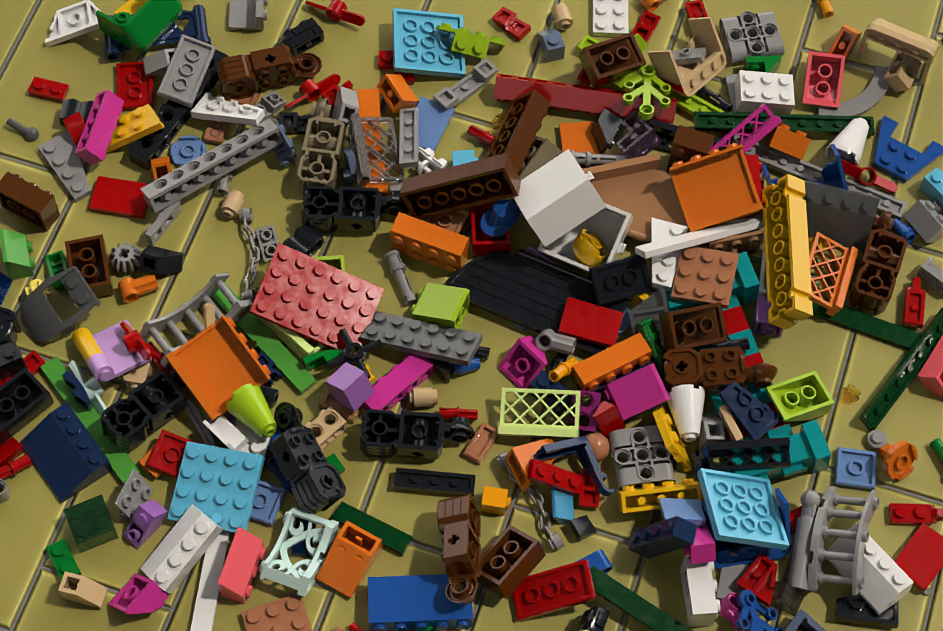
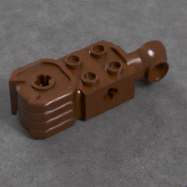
M282 45L252 51L249 55L240 54L225 57L216 63L224 99L240 100L253 96L258 90L291 84L298 77L311 79L320 72L322 61L313 53H302L292 57L290 48Z
M891 211L875 215L871 233L866 242L857 271L858 273L848 298L853 308L858 305L862 309L874 311L875 315L881 314L886 310L892 297L896 278L908 244L904 237L891 232L895 220L891 218Z
M739 346L701 349L700 354L692 348L670 349L662 356L664 387L668 392H671V388L674 386L693 384L694 388L699 389V386L703 387L705 395L718 394L732 382L738 383L743 388H745L747 383H754L756 388H766L772 385V380L778 372L777 367L767 363H757L752 367H746L744 352Z
M470 494L440 500L437 506V522L444 545L441 551V558L443 563H445V572L448 576L445 594L449 601L461 605H468L473 602L478 589L477 578H481V517L474 500H469L471 498Z

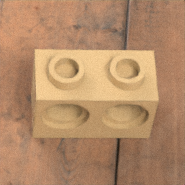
M330 406L326 410L320 411L315 420L306 423L304 426L310 428L313 434H321L319 437H316V440L323 451L347 430V421ZM327 421H335L332 425L326 424Z

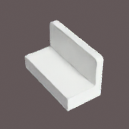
M223 415L212 425L206 420L203 421L204 425L228 449L239 451L249 441Z

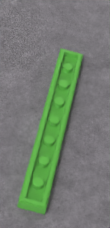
M229 288V290L233 293V295H234V296L238 299V301H239L240 299H239V298L236 296V294ZM218 290L211 298L227 314L231 310L232 304ZM248 313L240 323L238 321L235 322L251 341H257L258 349L264 351L275 362L276 368L301 395L316 384L315 378L255 315Z
M56 356L40 366L63 401L70 405L106 455L113 471L123 485H125L133 469L141 475L126 452H118L117 446L110 441L108 435H103L101 417L92 406V409L89 411L75 401L72 394L73 389L65 384L62 377L67 370L59 358Z

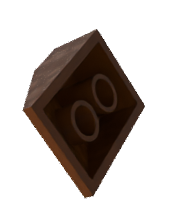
M632 32L584 47L579 56L593 89L609 84L647 64Z
M721 302L659 313L666 352L670 349L692 348L728 339Z

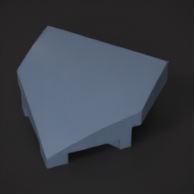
M350 147L342 148L346 167L340 168V173L343 176L344 186L350 187L356 176V158Z

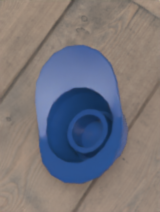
M512 198L494 202L481 218L480 225L482 230L491 237L504 235L518 221L520 217L519 208Z

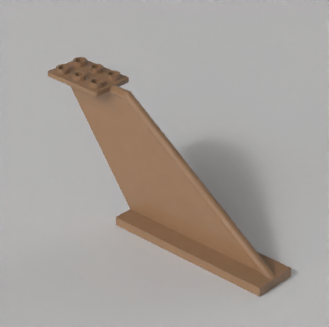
M659 153L582 169L585 174L590 171L594 176V179L592 178L590 182L604 203L632 214L633 220L626 236L651 243V217L687 226L672 178L659 168L661 161ZM763 230L749 231L694 247L738 254L747 252L750 255L759 251L764 233Z

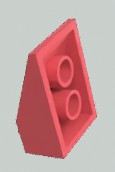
M809 51L802 104L839 109L845 55Z

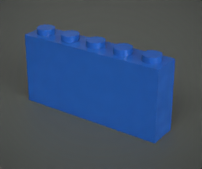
M447 574L368 577L369 631L427 630V626H436L433 629L444 631L448 628L465 630L473 627L472 602L468 605H461L449 601L445 594L448 584Z

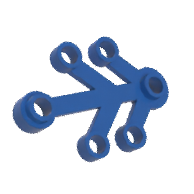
M750 590L740 592L737 597V603L741 611L739 619L736 620V627L739 631L747 629L748 631H784L781 627H772L758 617L757 612L762 614L767 621L775 620L777 618V611L774 608L767 609L756 601L755 595Z

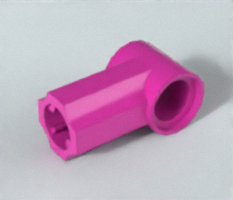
M732 592L720 600V612L718 614L723 618H728L734 629L739 631L736 627V620L739 619L741 608L737 603L738 594Z

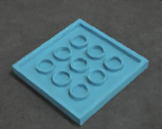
M393 8L394 72L464 78L466 74L465 54L450 51L454 34L436 30V26L441 25V23L450 24L453 29L457 30L459 27L463 28V15Z
M187 441L167 519L178 522L193 504L223 528L222 531L236 533L238 527L247 531L265 457L263 455Z
M700 468L697 475L715 540L786 550L789 542L770 480Z

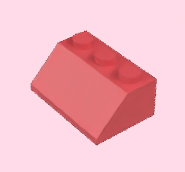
M943 335L917 376L927 390L943 398Z
M240 527L237 528L217 584L221 597L245 604L247 597L250 598L252 595L253 586L251 585L253 579H257L260 567L258 565L260 560L265 558L266 548L264 547L263 540Z

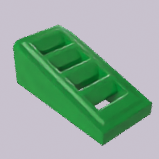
M63 250L44 256L50 277L68 269ZM61 280L53 284L56 291L65 289Z

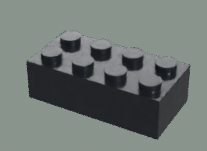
M26 367L0 386V446L54 403L50 392Z

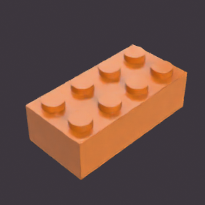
M401 212L398 213L390 229L391 249L400 250L401 254H407L415 260L426 261L432 266L445 268L448 272H457L465 265L469 257V237Z

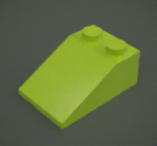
M816 370L765 388L784 422L811 420L826 415L835 403Z

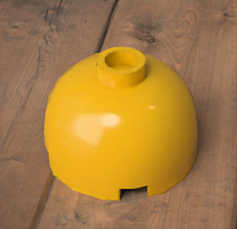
M582 229L572 245L575 260L580 264L592 267L602 264L610 256V251L608 253L605 251L607 248L606 244L596 234L592 232L589 235L585 233L587 229Z

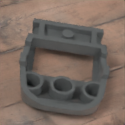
M72 266L46 279L22 302L20 316L24 326L34 339L43 343H49L61 338L62 335L74 331L78 324L90 316L89 312L95 306L99 307L101 303L78 268ZM58 280H61L80 309L79 312L65 322L61 321L43 291Z

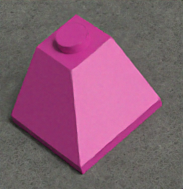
M531 336L518 338L498 368L519 388L529 389L530 383L546 367L547 360L544 350H540L536 346L535 340Z
M135 573L108 605L128 615L150 613L160 609L168 595L153 580Z

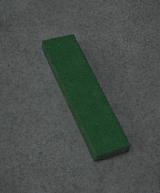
M341 501L332 517V520L339 522L343 526L346 521H349L382 539V546L402 556L413 539L411 535Z

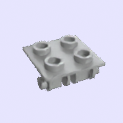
M135 469L132 470L114 503L120 509L119 516L124 519L128 517L130 520H132L138 506L147 502L154 490Z

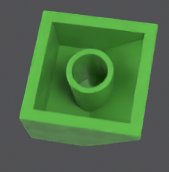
M0 229L3 262L10 279L16 280L34 276L33 269L36 268L34 257H31L30 252H33L32 242L27 240L25 234Z

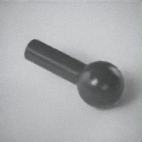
M12 118L7 120L6 124L23 133L26 140L33 142L39 138V132L36 128H27Z

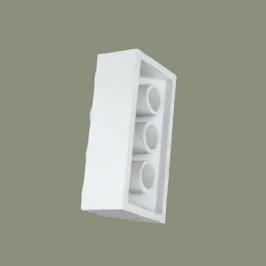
M192 504L140 569L162 590L172 594L222 532L223 528Z
M855 524L848 530L858 531L859 524ZM869 536L868 543L865 542L862 576H864L865 583L864 588L858 594L880 615L909 594L914 582ZM838 538L827 551L854 554L856 539ZM827 559L842 576H853V562Z

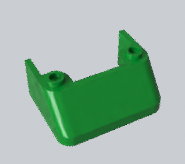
M148 0L134 15L127 12H119L111 18L97 10L96 16L100 31L135 52H144L183 13V6L180 0Z

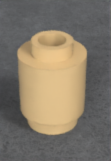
M564 3L556 4L552 8V16L556 28L567 30L573 24L569 8Z
M234 189L227 193L220 208L225 217L233 218L238 216L239 210L244 203V194Z
M432 387L413 388V392H409L410 404H414V407H432L433 404H438L437 389H432Z

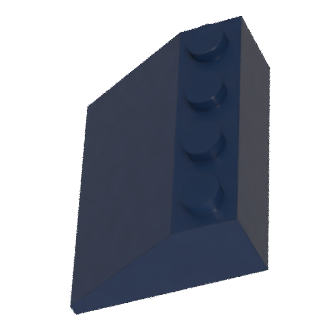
M67 402L49 413L20 441L25 452L61 503L113 471L110 461Z

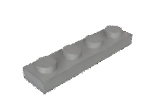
M418 107L400 109V169L419 167Z

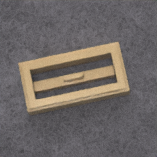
M726 405L720 406L719 416L732 441L743 440V436Z

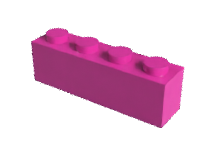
M108 89L96 94L75 150V154L90 165L102 162L105 159L106 150L112 141L111 136L117 127L118 117L122 113L124 101Z
M409 353L402 363L393 366L389 374L385 377H380L373 386L375 393L362 404L363 408L366 411L370 409L390 410L406 397L409 392H412L413 388L419 386L434 373V364L427 357Z
M706 524L704 527L697 526L693 545L683 548L684 556L689 558L691 564L716 561L715 541Z

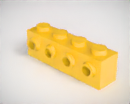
M693 478L682 479V483L674 484V481H664L659 486H654V483L642 484V488H634L633 485L623 486L622 490H617L619 510L622 513L660 509L659 498L700 499V502H702L700 483L694 481Z

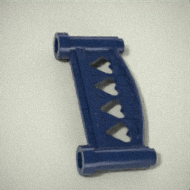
M203 5L193 6L192 11L183 10V13L170 25L167 32L163 33L150 47L178 44L182 34L212 45L211 38L208 36L206 12ZM177 20H189L184 31H181L175 24ZM104 33V59L106 61L117 62L122 59V51L132 50Z

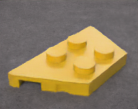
M149 104L138 107L136 110L123 114L118 118L117 127L113 131L112 141L108 145L106 154L164 128L163 123Z
M665 402L656 408L653 415L667 450L673 455L677 463L681 462L684 472L687 473L693 470L684 448L686 442L679 437L668 404Z

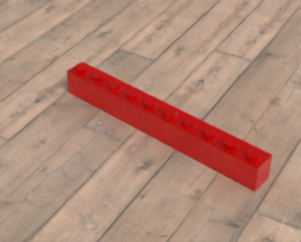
M500 73L496 76L493 98H497V101L500 102L512 101L536 90L550 103L551 109L561 110L562 108H567L570 112L578 113L581 110L587 111V114L597 115L605 108L616 116H623L625 120L641 119L639 108L643 104V94L635 98L632 105L627 106L622 102L623 95L628 93L625 91L598 87L593 89L591 86ZM651 95L650 105L654 107L652 119L673 124L677 99L670 98V107L662 109L659 106V101ZM640 120L641 122L650 123V120Z

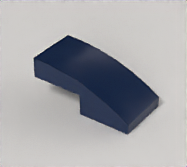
M67 370L62 375L65 384L73 389L72 394L75 401L90 411L92 405L85 388Z

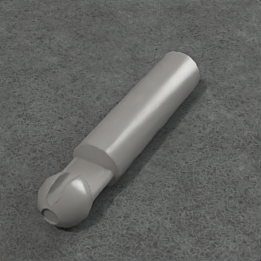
M814 490L805 491L800 498L802 511L801 517L797 518L788 580V589L801 592L808 591V564H812L813 559L810 544L816 508L820 504V496Z

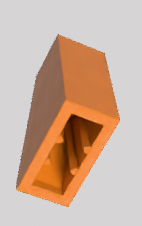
M552 437L513 447L506 455L505 459L522 492L526 491L534 483V481L527 479L529 460L534 458L533 455L536 454L542 445L554 443ZM557 458L545 460L542 462L552 465Z

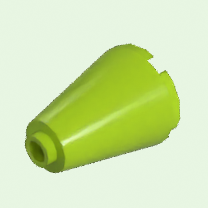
M249 383L232 393V400H227L226 402L227 411L259 436L271 437L276 432L277 424L260 387L257 384L252 386Z

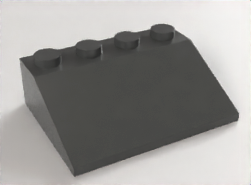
M804 180L805 196L802 199L806 200L808 238L813 237L818 231L844 247L851 248L853 246L860 251H864L880 199L877 196Z

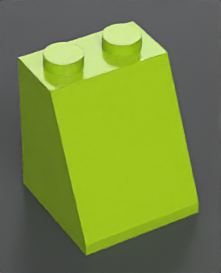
M427 283L425 289L422 288L419 292L418 303L413 304L410 314L412 319L459 329L469 310L470 290Z

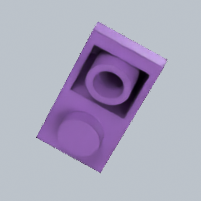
M154 499L139 505L123 537L136 548H140L161 526L168 511Z

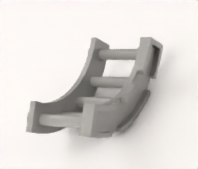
M228 272L214 274L207 285L190 301L183 303L175 311L160 318L148 320L143 324L139 334L141 337L151 335L165 352L164 357L160 361L164 368L171 367L165 356L188 342L187 338L176 326V323L187 317L199 333L202 332L204 325L193 312L206 303H212L215 307V317L217 320L221 318L222 312L210 299L218 290L232 304L231 310L225 315L226 318L231 317L234 323L236 321L240 323L249 313L253 304L250 299L238 301L225 285V281L230 276ZM169 328L181 343V346L171 348L159 332Z
M829 486L822 497V501L825 502L823 507H818L813 526L810 551L814 553L813 564H808V590L816 591L824 582L852 585V595H857L864 588L865 579L862 576L865 542L868 543L869 541L868 529L871 519L879 508V497H876V490H872L868 498L840 496L837 494V487ZM839 504L864 506L863 511L835 509ZM833 517L860 520L858 531L829 529L828 525ZM828 537L856 539L854 554L825 551V539ZM829 559L853 562V576L824 574L822 572V561Z

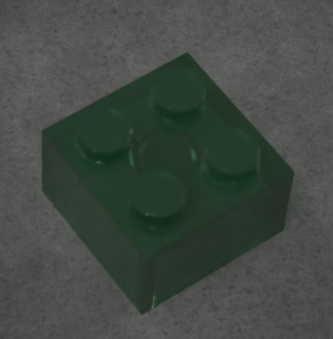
M102 494L63 509L80 553L119 538Z

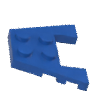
M883 116L873 166L906 183L920 173L923 168L932 164L939 156L943 155V146L934 141L931 142L923 154L892 138L891 135L895 131L898 122Z

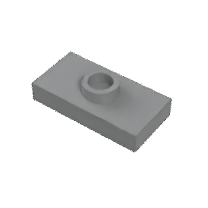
M705 47L672 50L677 65L703 63L707 53Z

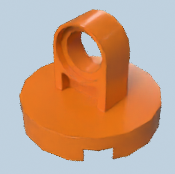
M898 441L893 445L885 444L878 449V454L883 460V471L888 477L902 480L913 471L914 467H912V464L918 458L917 449L914 445L906 441Z

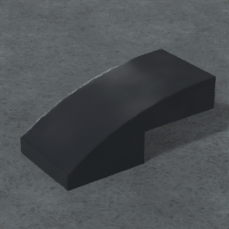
M298 112L280 113L279 125L283 124L286 132L305 134L308 119L311 118V115L299 116Z

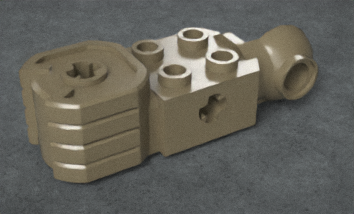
M328 98L322 99L318 103H313L311 118L308 119L302 156L300 157L297 170L298 190L302 195L303 191L309 186H331L336 189L338 180L337 167L340 166L346 134L345 124L340 120L331 118L332 105H329Z

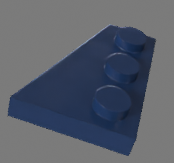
M736 382L730 383L718 393V396L751 440L759 439L782 420L779 413L776 414L768 405L761 403L753 394Z

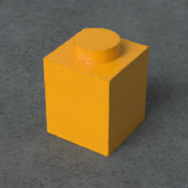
M484 486L481 512L505 516V510L510 509L511 497H508V489Z

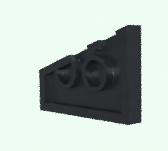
M860 595L837 598L835 602V620L897 629L899 625V601L878 615Z

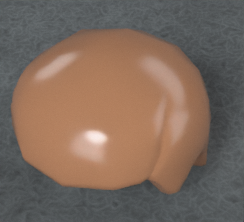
M588 433L586 437L597 462L602 461L609 454V440L600 433Z

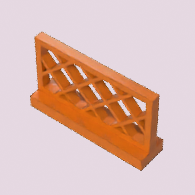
M817 231L813 236L809 250L810 269H814L817 275L816 278L811 276L813 292L809 299L826 308L828 315L834 316L843 308L859 249L853 246L848 249ZM818 240L822 241L826 248L821 249ZM833 249L842 252L841 257L837 258ZM828 251L832 260L827 261L823 252ZM815 254H818L821 263H816L813 257ZM834 263L837 272H832L829 264ZM820 266H824L827 272L826 275H822L819 269ZM825 278H830L833 284L832 287H828ZM819 280L823 289L818 290L815 281ZM820 293H826L829 299L828 302L823 300Z

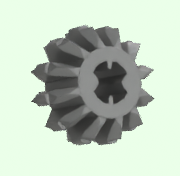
M126 241L124 245L118 243V248H112V253L109 254L111 266L116 268L118 273L122 270L125 274L128 270L134 273V267L139 268L140 249L134 243L130 245Z

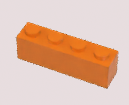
M379 88L357 89L359 111L356 123H359V127H355L356 138H359V143H356V154H360V161L362 159L382 160Z
M638 333L573 365L571 374L581 390L593 391L600 384L611 382L616 376L622 373L627 374L638 365L643 366L650 361L652 350L641 333Z

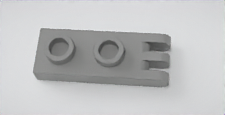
M180 200L167 206L164 211L158 214L155 222L147 227L145 231L147 243L154 246L182 212Z

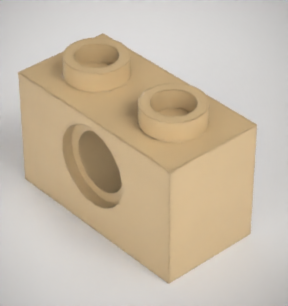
M896 51L884 79L894 92L909 90L922 62Z

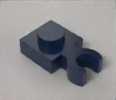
M261 351L258 354L260 358L257 360L261 365L265 364L271 371L270 377L277 376L281 379V372L273 369L276 367L275 362L264 351ZM273 379L268 381L270 385H274Z

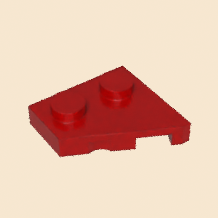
M760 554L737 581V587L741 590L752 591L756 600L769 608L772 602L778 564Z

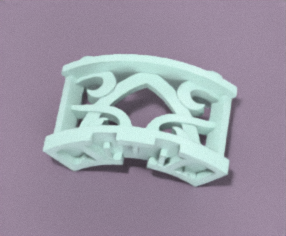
M293 507L289 512L286 511L283 517L284 526L275 547L265 561L263 560L260 565V580L269 579L298 590V595L305 597L315 583V575L319 572L326 558L323 556L328 551L327 547H331L339 522L308 514L297 507ZM296 517L309 521L306 531H304L301 521L299 528L295 529L293 527ZM312 522L325 528L312 529ZM312 538H313V544H314V543H318V544H319L317 548H312V547L310 546V540H311ZM306 540L307 551L313 557V560L305 559L292 565L287 550L295 544ZM306 566L308 568L307 570L303 571L301 570V567Z

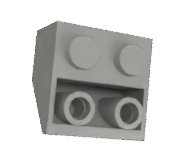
M918 200L903 214L926 243H934L943 238V208L937 201Z

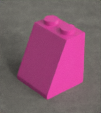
M654 363L603 387V395L606 401H610L611 404L616 406L623 421L655 408L670 399Z

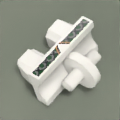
M419 147V167L417 168L419 175L445 169L448 163L443 158L435 159L434 151L430 148L424 150Z

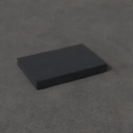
M638 254L589 268L597 305L599 306L653 290L646 259Z

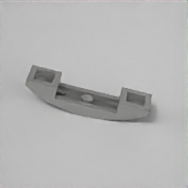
M485 58L473 67V72L452 87L448 88L446 86L436 93L433 98L445 109L452 108L464 102L485 86L498 72V68Z

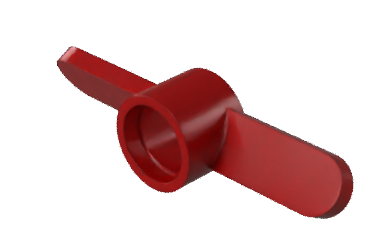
M332 0L328 7L310 1L305 2L306 5L324 10L326 15L333 21L338 22L342 20L357 26H362L366 22L364 16L348 11L346 4L341 0Z
M332 74L318 83H315L313 79L306 80L299 88V92L303 96L283 106L284 109H288L303 99H306L308 102L315 101L322 92L334 84L338 85L341 77L338 74Z
M841 159L844 173L854 177L855 182L865 186L873 185L889 193H895L898 190L894 182L878 176L873 168L858 167ZM864 170L869 173L867 183H864L861 179V173Z
M122 321L120 326L126 332L122 339L129 353L138 351L144 360H150L151 351L142 340L137 330L133 331L128 324Z

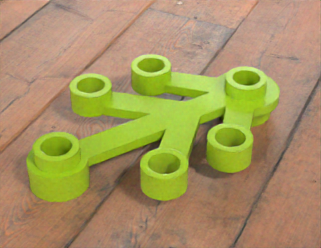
M646 64L641 67L638 76L624 82L623 90L628 92L623 95L622 102L624 105H632L634 99L643 94V104L639 108V116L642 120L648 121L653 117L654 107L650 105L651 95L659 101V106L662 109L670 107L671 100L665 96L670 94L671 86L657 77V71L654 66ZM644 81V85L634 90L636 84ZM651 82L657 85L660 88V90H656L651 85Z

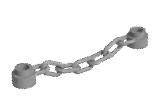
M244 207L242 210H239L240 220L244 224L242 233L250 241L252 248L250 249L251 267L243 280L245 292H242V300L250 299L253 303L256 295L254 289H250V285L253 284L257 276L255 269L256 263L260 260V249L255 246L254 239L256 235L252 228L248 226V222L253 221L252 208ZM248 229L252 233V235H250L249 237L245 233V231L247 232ZM256 249H257V259H256L255 257H253V254H252V251H253V252H256ZM251 273V275H253V277H252V279H251V282L249 283V281L247 280V278H248L249 274Z
M504 451L499 454L496 460L501 468H507L509 479L518 484L516 479L512 478L514 475L505 459L507 452ZM529 487L530 498L535 505L540 507L542 512L539 517L540 528L542 531H546L550 537L547 542L552 550H559L564 547V543L557 532L551 534L549 531L551 528V518L549 513L543 509L544 498L537 488ZM534 491L537 492V494L541 498V501L535 500V498L532 495L535 494ZM547 516L548 527L546 525L543 527L542 517L546 518Z

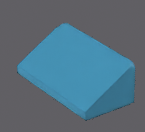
M551 488L553 518L560 524L570 522V520L574 519L573 495Z

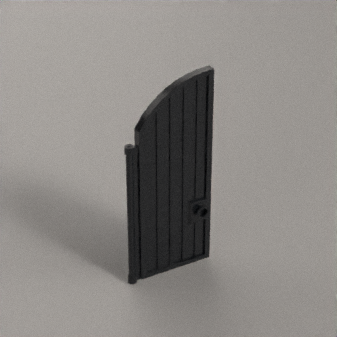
M518 248L516 255L506 251H499L478 257L461 267L446 283V286L469 289L470 305L537 333H541L545 329H552L555 333H558L568 297L597 305L591 278L524 252L525 250ZM634 296L600 306L620 311L624 314L628 303L632 302ZM576 338L575 348L590 355H595L608 348Z

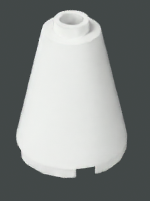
M863 118L853 119L826 147V157L828 159L831 157L834 160L831 144H835L842 160L859 166L869 131L867 121Z
M693 384L674 386L671 388V392L667 390L670 398L667 403L679 437L684 439L685 442L695 441L700 435L705 389L699 386V389L694 388Z

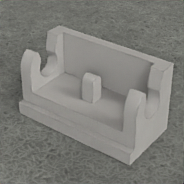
M929 257L920 267L917 276L943 294V270L933 263V257Z

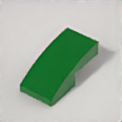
M325 350L310 354L302 358L303 367L309 372L325 364L329 370L326 363L342 356L343 350Z

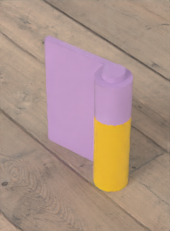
M127 319L123 320V322H125L132 328ZM121 322L94 335L87 328H79L72 334V341L98 382H107L152 360V358L144 360L138 351L129 353L122 339L126 332L120 326Z

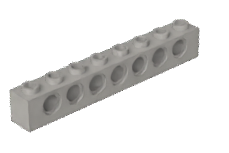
M268 118L257 126L248 129L142 187L140 190L146 203L156 213L283 143L284 140L280 129Z

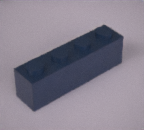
M675 516L633 531L630 535L628 550L650 559L693 545L698 525Z

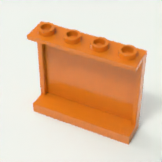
M737 143L726 146L725 150L719 151V149L709 151L708 155L704 157L696 155L691 157L688 162L678 161L669 168L689 232L724 224L763 211L764 208L756 191L742 144L737 145Z
M224 314L219 320L177 350L165 356L166 360L212 422L227 412L226 402L227 400H232V393L238 388L249 383L252 386L257 384L261 387L271 379L269 368L265 364H260L257 360L260 358L253 348L249 349L246 345L248 342L246 337L242 333H237L234 329L236 327L231 317L226 318Z

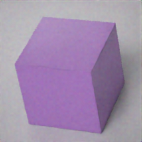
M757 296L753 309L752 334L781 337L783 328L769 324L768 309L771 308V304L768 303L767 297Z
M347 362L325 381L335 401L353 411L357 410L375 393L365 371Z

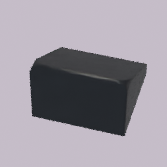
M587 515L570 520L569 526L579 542L597 533Z

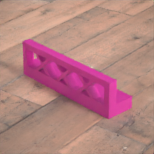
M762 104L712 146V150L718 149L720 146L726 147L730 145L731 137L733 135H740L737 145L742 144L743 152L746 153L779 125L782 120L779 116L773 115L766 104ZM764 110L769 118L764 122H758V114ZM747 123H754L753 131L750 134H744L745 125Z

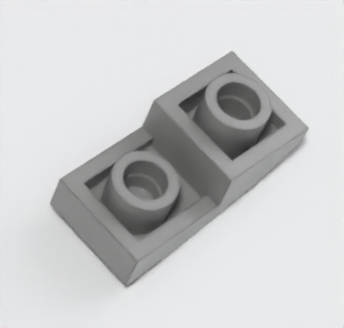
M275 90L263 96L261 102L254 105L264 109L265 116L259 123L271 118L287 103Z
M274 224L255 229L264 263L272 259L279 243Z

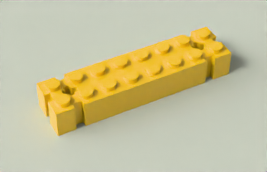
M786 174L778 179L777 185L772 183L762 189V202L766 204V207L763 209L767 301L771 304V308L768 309L769 324L783 329L796 325L798 320L803 321L813 316L812 301L809 300L812 291L806 200L802 199L805 196V181L790 174Z

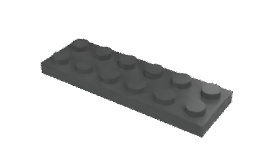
M375 311L371 323L366 326L360 337L361 343L369 344L380 339L383 348L468 367L483 340L480 333Z

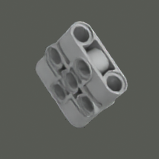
M745 11L741 16L721 18L719 20L721 35L730 63L743 62L747 56L784 55V45L773 11L755 14L751 11Z
M657 425L614 430L608 434L619 490H622L623 486L633 485L634 488H642V484L654 483V486H659L664 481L676 482L671 454L664 444ZM634 438H641L643 441L637 442ZM662 453L666 457L660 458L657 456V454ZM644 456L646 460H640L637 457ZM624 458L627 462L621 463L618 459ZM641 474H647L650 478L645 479Z

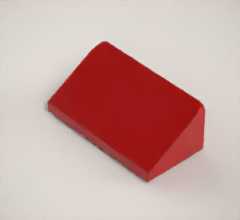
M603 401L593 414L602 435L609 439L608 434L610 432L625 429L626 427L614 404Z
M14 437L0 446V468L7 465L8 461L12 462L25 452L23 446Z

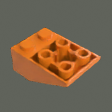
M346 521L336 536L316 579L352 598L382 550V539Z

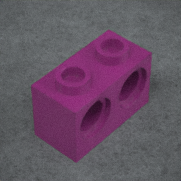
M577 390L581 391V398L589 397L591 399V405L588 407H584L580 403V417H587L589 423L586 426L579 425V431L587 433L596 432L597 423L593 414L600 405L601 393ZM576 395L572 397L571 406L576 403ZM570 413L569 425L574 426L575 417Z

